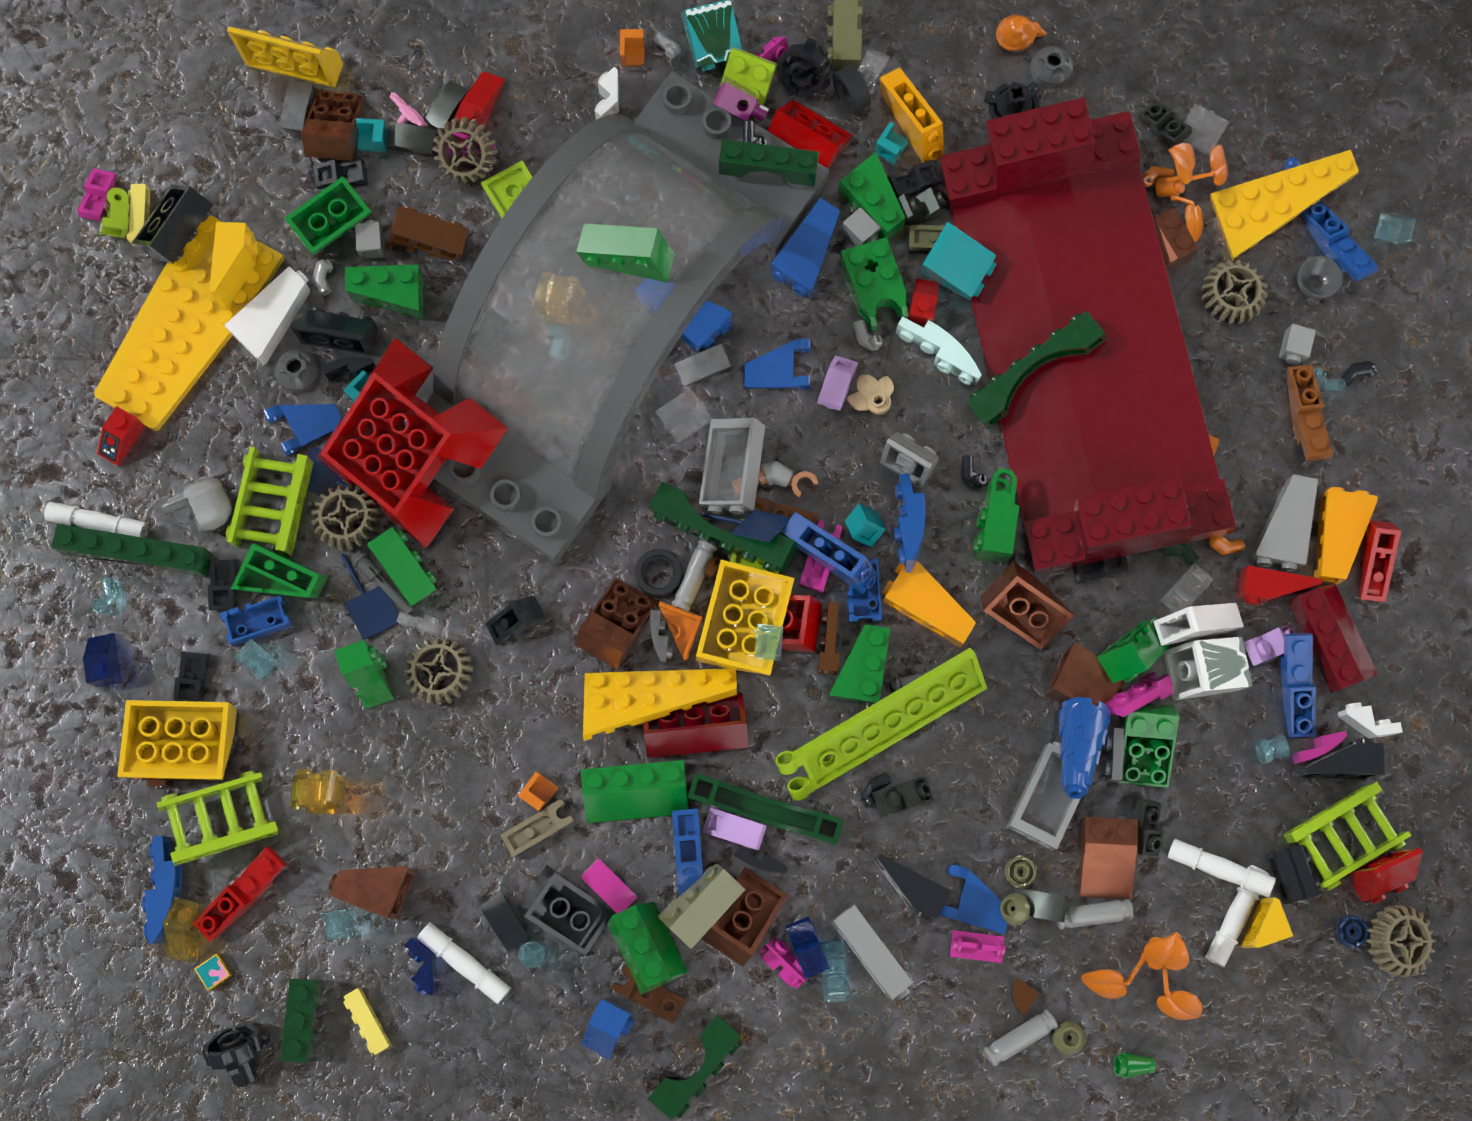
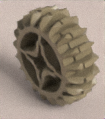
M467 117L461 118V121L458 118H454L452 123L448 121L444 123V128H440L437 131L439 136L434 137L433 141L438 145L434 146L432 150L439 153L434 157V160H441L442 162L438 169L446 168L445 176L448 177L454 174V181H458L460 177L463 183H467L469 179L472 182H476L478 177L483 179L486 176V172L492 170L490 164L496 162V159L491 156L497 153V149L491 148L496 143V140H489L488 137L492 134L491 131L485 133L483 131L485 124L483 123L477 127L476 119L468 122ZM465 132L471 136L468 139H462L459 136L456 137L453 133ZM477 142L480 145L481 153L476 148ZM469 143V145L467 146L468 151H466L468 153L464 154L461 157V155L463 154L462 149H464L462 147L466 146ZM449 147L453 150V158L450 155ZM462 161H467L470 164L474 163L477 167L466 168L459 164Z
M1239 259L1234 264L1231 260H1227L1225 264L1219 263L1216 268H1211L1208 276L1203 280L1204 285L1201 287V291L1205 293L1202 296V300L1208 301L1205 309H1213L1211 316L1218 314L1220 315L1219 321L1227 318L1229 324H1232L1235 320L1238 324H1241L1244 320H1252L1254 316L1261 312V308L1266 304L1265 299L1268 297V292L1264 291L1268 283L1261 282L1264 279V275L1257 276L1258 267L1251 270L1249 262L1242 266ZM1219 280L1222 283L1221 287L1223 289L1221 295H1219L1217 290V283ZM1248 289H1250L1251 292L1250 304L1247 301L1248 297L1246 295V291Z
M338 484V491L336 492L333 488H329L330 495L326 496L322 493L320 497L323 499V502L316 501L314 504L319 510L311 511V514L316 517V519L311 521L312 525L317 527L314 530L315 534L321 535L320 540L323 543L328 542L330 548H334L337 545L340 551H343L345 545L349 550H353V543L362 547L363 543L361 540L365 538L366 541H370L371 538L368 533H376L377 531L372 526L379 524V519L374 517L379 514V510L374 508L377 504L376 501L370 499L371 496L368 493H363L362 488L357 487L354 490L352 484H348L346 490L341 484ZM347 500L361 503L364 509H351ZM337 504V509L329 513L332 507ZM347 512L350 516L346 517V521L344 523L342 519L345 518V514ZM363 521L360 527L354 531L355 524ZM328 525L341 526L344 535L330 532Z
M437 636L434 638V644H432L427 638L425 639L426 647L423 648L418 643L416 648L419 652L417 654L413 651L409 652V655L414 658L413 661L405 660V664L411 667V669H406L403 673L406 676H412L405 680V683L413 685L410 692L412 694L419 692L417 698L423 700L426 697L428 704H432L435 697L438 705H442L443 697H445L448 703H451V694L460 698L461 695L457 690L459 688L465 691L468 689L463 684V681L469 682L472 680L469 675L465 674L473 671L472 666L465 665L471 661V658L469 656L463 657L467 651L465 648L458 649L459 643L457 641L450 645V639L445 637L441 644V640ZM439 652L433 661L423 662L430 654ZM447 653L452 654L456 658L458 672L447 667ZM440 666L443 670L446 671L443 673L440 672L436 676V674L430 669H438ZM419 670L429 674V689L422 685L419 678ZM455 679L448 687L437 690L444 680Z
M1403 905L1384 907V911L1376 912L1377 919L1370 920L1373 928L1367 929L1371 934V938L1365 941L1371 944V948L1367 952L1374 954L1372 961L1379 964L1378 968L1386 971L1389 975H1398L1399 977L1418 975L1419 971L1426 970L1425 963L1432 962L1429 954L1435 952L1431 946L1436 940L1431 938V934L1435 930L1428 928L1430 920L1423 918L1424 913L1416 911L1413 907H1404Z

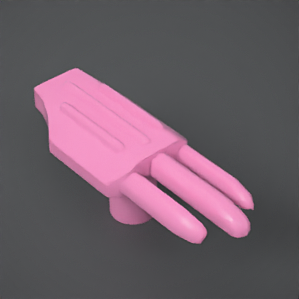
M391 93L389 97L398 105L402 113L397 123L407 124L410 121L420 127H428L424 118L414 108L408 105L396 93Z

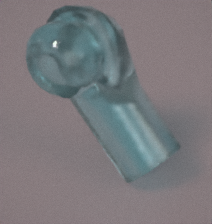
M105 577L100 580L103 595L92 603V608L95 612H108L118 599L113 577Z

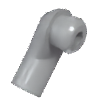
M659 32L654 38V43L666 50L665 54L668 58L674 59L681 53L680 45Z
M321 259L315 264L312 279L321 296H326L332 292L326 280V274L330 273L333 269V264L330 260Z
M858 320L853 323L859 345L870 351L878 350L882 346L883 340L879 335L867 333L864 320Z

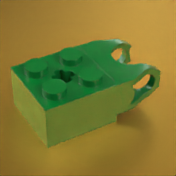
M887 237L841 251L839 263L859 315L868 324L870 330H876V310L881 307H890L900 318L908 319L906 289Z
M999 468L987 486L984 507L981 509V513L978 514L976 528L980 529V532L975 537L973 552L977 553L976 560L1005 565L1013 555L1019 505H1014L1017 480L1012 470ZM1001 474H1006L1010 477L1011 484H1009L1007 479L997 477ZM997 483L1003 484L1005 488L998 486Z

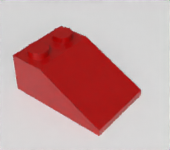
M790 595L777 649L795 652L816 651L822 603L810 595Z
M1421 848L1390 852L1347 874L1360 901H1371L1374 904L1386 899L1385 894L1392 890L1394 893H1398L1409 888L1408 883L1416 879L1423 852Z

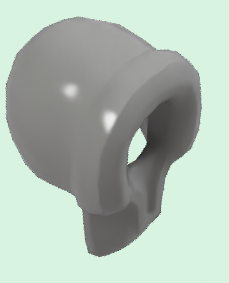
M207 478L185 487L181 494L168 498L167 502L162 505L164 514L189 507L200 532L215 530L223 526L232 515L231 501L224 491L222 483L216 478Z

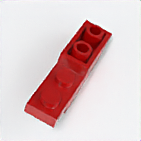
M270 846L266 847L233 884L227 886L193 922V925L209 942H212L274 883L273 880L288 864Z

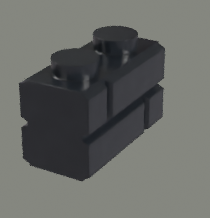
M1302 844L1267 854L1284 904H1291L1320 895L1318 891L1320 881L1317 875L1311 872L1309 866L1311 856L1306 848L1303 849Z

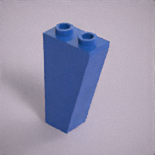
M822 198L817 201L771 263L770 273L776 281L782 284L785 282L801 297L806 296L809 299L812 297L839 221L840 210Z
M647 278L635 290L636 299L656 315L676 285L669 281L666 283ZM706 300L680 336V339L696 353L707 350L715 344V339L720 334L724 335L731 328L732 313Z
M795 512L781 531L783 536L794 540L798 549L863 594L866 589H870L874 585L877 573L867 557Z

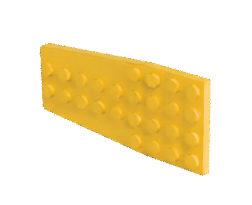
M211 215L207 220L201 222L196 229L197 235L186 244L183 249V256L174 264L167 263L94 392L95 397L112 408L118 406L137 417L146 427L153 431H158L233 336L224 325L268 286L285 260L283 254L260 242L261 253L260 256H257L254 269L229 308L222 309L209 292L216 222H222Z

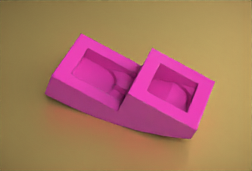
M96 168L92 169L84 185L86 194L77 209L79 217L102 221L107 212L104 208V201L108 191L115 187L116 173Z
M1346 731L1313 739L1314 749L1292 754L1294 764L1311 760L1332 750L1346 738Z
M599 858L580 876L616 913L626 910L637 898L636 894Z

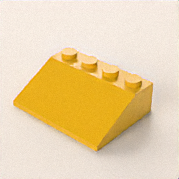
M228 27L227 32L246 66L331 88L336 87L343 61L339 52L335 49L316 47L312 43L305 41L302 43L296 42L286 36H273L263 30H258L257 32L249 29Z
M721 560L696 654V661L717 667L770 676L794 578Z
M126 700L117 777L223 780L235 734L237 708L229 702Z

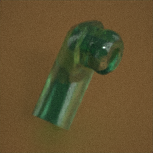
M1187 543L1163 548L1167 556L1183 557L1190 566L1200 559Z

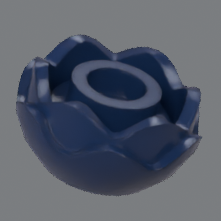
M1347 915L1337 923L1336 935L1343 945L1349 948H1359L1366 942L1365 940L1369 939V932L1367 931L1369 928L1364 919L1354 915Z

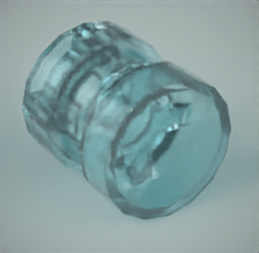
M1283 734L1274 735L1268 740L1261 738L1255 741L1256 753L1262 764L1271 763L1276 758L1282 760L1290 756L1289 745Z
M530 941L521 946L518 957L525 967L537 968L545 963L547 951L543 944Z

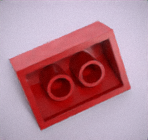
M792 100L776 111L767 130L795 149L818 151V163L827 169L835 164L853 137L851 133L795 100Z

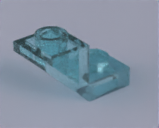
M845 941L818 942L824 1003L850 1001Z

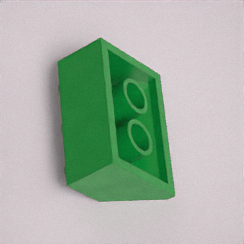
M342 176L284 219L304 247L312 255H315L372 214V212Z
M655 902L634 905L612 915L607 923L641 995L688 973L666 925L657 917L660 913Z

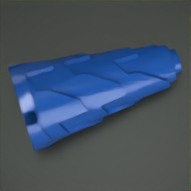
M1076 697L1062 702V708L1059 707L1060 760H1062L1061 785L1068 797L1081 799L1088 793L1089 786H1092L1095 767L1098 766L1101 749L1105 745L1108 726L1111 722V711L1100 701L1098 706L1092 704V698Z

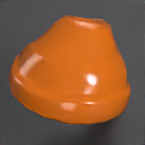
M1011 15L1004 18L996 30V38L999 45L1009 52L1027 49L1034 42L1036 36L1041 38L1047 35V32L1038 22H1033L1021 15Z

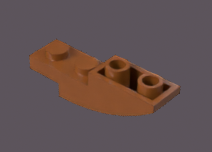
M1313 366L1288 367V395L1297 443L1302 445L1306 462L1331 459L1333 451L1321 412L1324 405Z

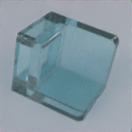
M1397 213L1380 214L1374 238L1392 243L1410 242L1416 218Z
M757 624L754 655L756 659L780 661L783 626Z
M252 639L234 656L235 660L261 680L279 663L277 659Z
M343 909L320 913L321 919H325L327 940L355 936L353 910Z

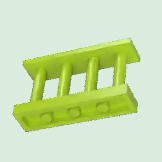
M250 447L248 454L245 455L243 460L245 469L232 523L228 525L226 530L227 542L236 548H240L242 539L274 544L275 550L280 554L292 557L314 462L308 456L300 454L297 455V460L293 463L262 459V454L255 447ZM258 469L291 473L293 476L291 485L284 487L255 482ZM253 491L286 497L285 509L283 508L281 511L250 506ZM247 515L280 520V532L270 534L244 529Z
M248 771L240 774L239 779L177 796L174 793L161 797V801L156 803L159 812L167 810L177 844L175 852L170 853L174 866L278 835L276 822L269 823V820L265 819L255 783L262 782L261 772L255 774V771ZM242 787L246 788L255 820L254 828L243 830V827L239 826L230 795L231 790ZM218 794L220 795L230 830L227 832V836L217 838V835L213 834L204 798ZM191 802L194 803L203 835L202 843L191 846V843H187L177 807Z
M1377 781L1363 786L1283 834L1288 843L1298 842V844H1302L1308 850L1312 861L1324 878L1320 880V888L1331 890L1342 883L1340 881L1342 877L1389 849L1395 851L1406 844L1404 840L1412 836L1409 831L1396 834L1375 800L1377 798L1375 795L1382 791ZM1361 803L1363 806H1367L1388 839L1375 847L1354 814L1356 812L1354 807ZM1339 816L1342 819L1345 818L1367 852L1355 860L1333 828L1334 823L1332 820ZM1317 829L1320 832L1324 831L1345 865L1332 873L1311 840L1313 838L1311 833Z

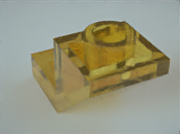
M174 898L167 917L163 922L167 957L170 959L190 963L201 940L199 936L190 931L200 908V905L195 901Z

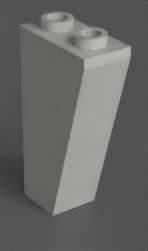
M1293 474L1286 480L1251 552L1249 560L1256 561L1257 565L1263 567L1281 566L1282 570L1288 572H1296L1306 565L1318 479Z

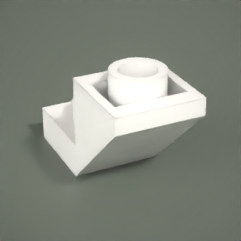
M613 67L609 72H604L598 80L599 94L605 99H602L596 105L594 110L596 120L619 112L618 70Z
M1352 703L1345 705L1346 709L1338 712L1340 719L1370 739L1392 736L1403 732L1401 722L1391 723L1390 719L1374 721L1371 706L1362 707L1361 703Z

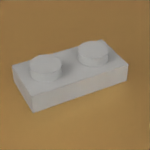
M1113 728L1106 735L1104 745L1105 749L1108 750V760L1105 759L1103 765V773L1107 775V782H1119L1123 776L1124 729Z

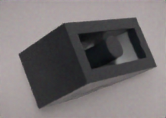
M534 595L512 601L485 624L495 644L500 645L532 629L545 618V615Z

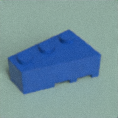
M608 997L602 998L588 1023L582 1045L610 1059L621 1036L629 1034L635 1022V1019L632 1018L634 1012Z

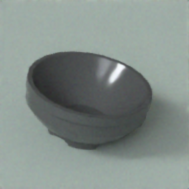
M1046 46L1038 50L1033 56L1030 63V72L1033 79L1041 86L1047 88L1060 87L1070 79L1073 72V61L1069 53L1063 48ZM1057 56L1061 63L1057 66H1052L1048 63L1047 58Z
M1314 256L1307 259L1301 265L1297 274V283L1301 291L1306 296L1317 300L1327 299L1334 295L1340 289L1343 281L1342 271L1338 264L1324 256ZM1311 277L1319 278L1322 282L1321 288H1313L1309 283V279Z
M292 349L282 354L277 360L275 375L278 383L285 390L292 393H301L310 390L318 382L320 365L317 359L308 351ZM295 360L301 362V368L298 372L291 373L288 371L290 362Z

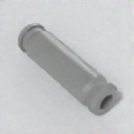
M702 540L698 541V547L694 550L676 591L675 600L672 601V606L683 609L686 612L690 611V606L694 602L705 577V570L713 557V553L717 550L714 544Z
M1129 899L1067 907L1064 923L1057 922V926L1059 929H1064L1065 927L1076 928L1120 922L1125 919L1132 920L1134 918V909Z
M1044 1010L1041 1015H1036L994 1041L991 1046L984 1047L983 1051L992 1066H997L999 1062L1009 1059L1049 1034L1052 1029H1057L1058 1024L1050 1011Z

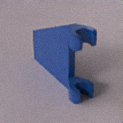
M794 340L746 363L744 388L810 389L811 382L809 376L793 377L794 351L809 353L811 351L810 340Z
M335 404L277 405L264 410V415L269 423H273L285 415L296 438L281 444L287 456L333 433L342 419Z
M949 865L948 875L965 880L957 909L944 905L939 916L1005 934L1007 923L1000 913L1002 900L969 869L958 865Z

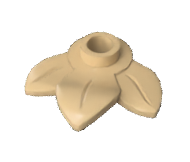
M860 375L857 379L858 392L846 398L850 406L858 411L869 410L875 415H883L891 407L890 396L894 391V385L888 376L877 381L871 375ZM879 400H882V401H883V402L880 403V404H876V403H875L876 401H879Z

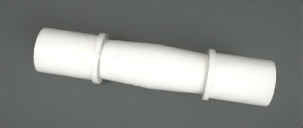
M50 501L46 505L44 512L46 521L142 538L147 537L149 529L148 523L144 521L126 518L122 515L116 517L102 512L80 509L76 505L70 506Z
M1174 839L1168 854L1169 859L1192 867L1193 870L1198 868L1217 878L1241 886V889L1245 888L1267 898L1270 897L1276 878L1253 870L1249 866L1245 868L1223 857L1202 851L1203 848L1201 847L1198 848Z
M1250 865L1251 869L1269 875V873L1261 868ZM1237 888L1238 894L1228 909L1220 930L1215 932L1216 936L1205 956L1207 960L1223 968L1235 945L1238 944L1236 940L1249 918L1255 901L1260 899V894L1245 888Z
M431 922L418 935L417 940L435 953L437 958L442 957L458 973L474 983V988L482 991L496 1004H499L511 989L509 985L491 972L490 968L487 970L473 956L452 942L453 938H449Z

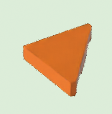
M660 601L658 605L663 617L666 618L668 628L683 660L687 661L703 617Z

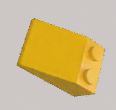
M216 222L209 292L222 309L229 308L254 269L257 256H260L261 253L260 242L257 241L254 233L251 232L246 223Z

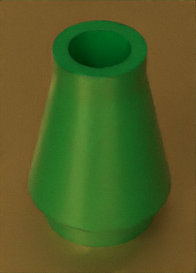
M1126 1052L1115 1055L1113 1061L1116 1076L1123 1079L1154 1073L1156 1068L1153 1057Z

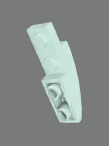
M904 317L901 318L896 333L899 334L902 340L916 343L928 354H936L933 364L937 365L940 371L958 376V379L964 384L977 386L981 373L972 357L954 337L929 320L923 328Z

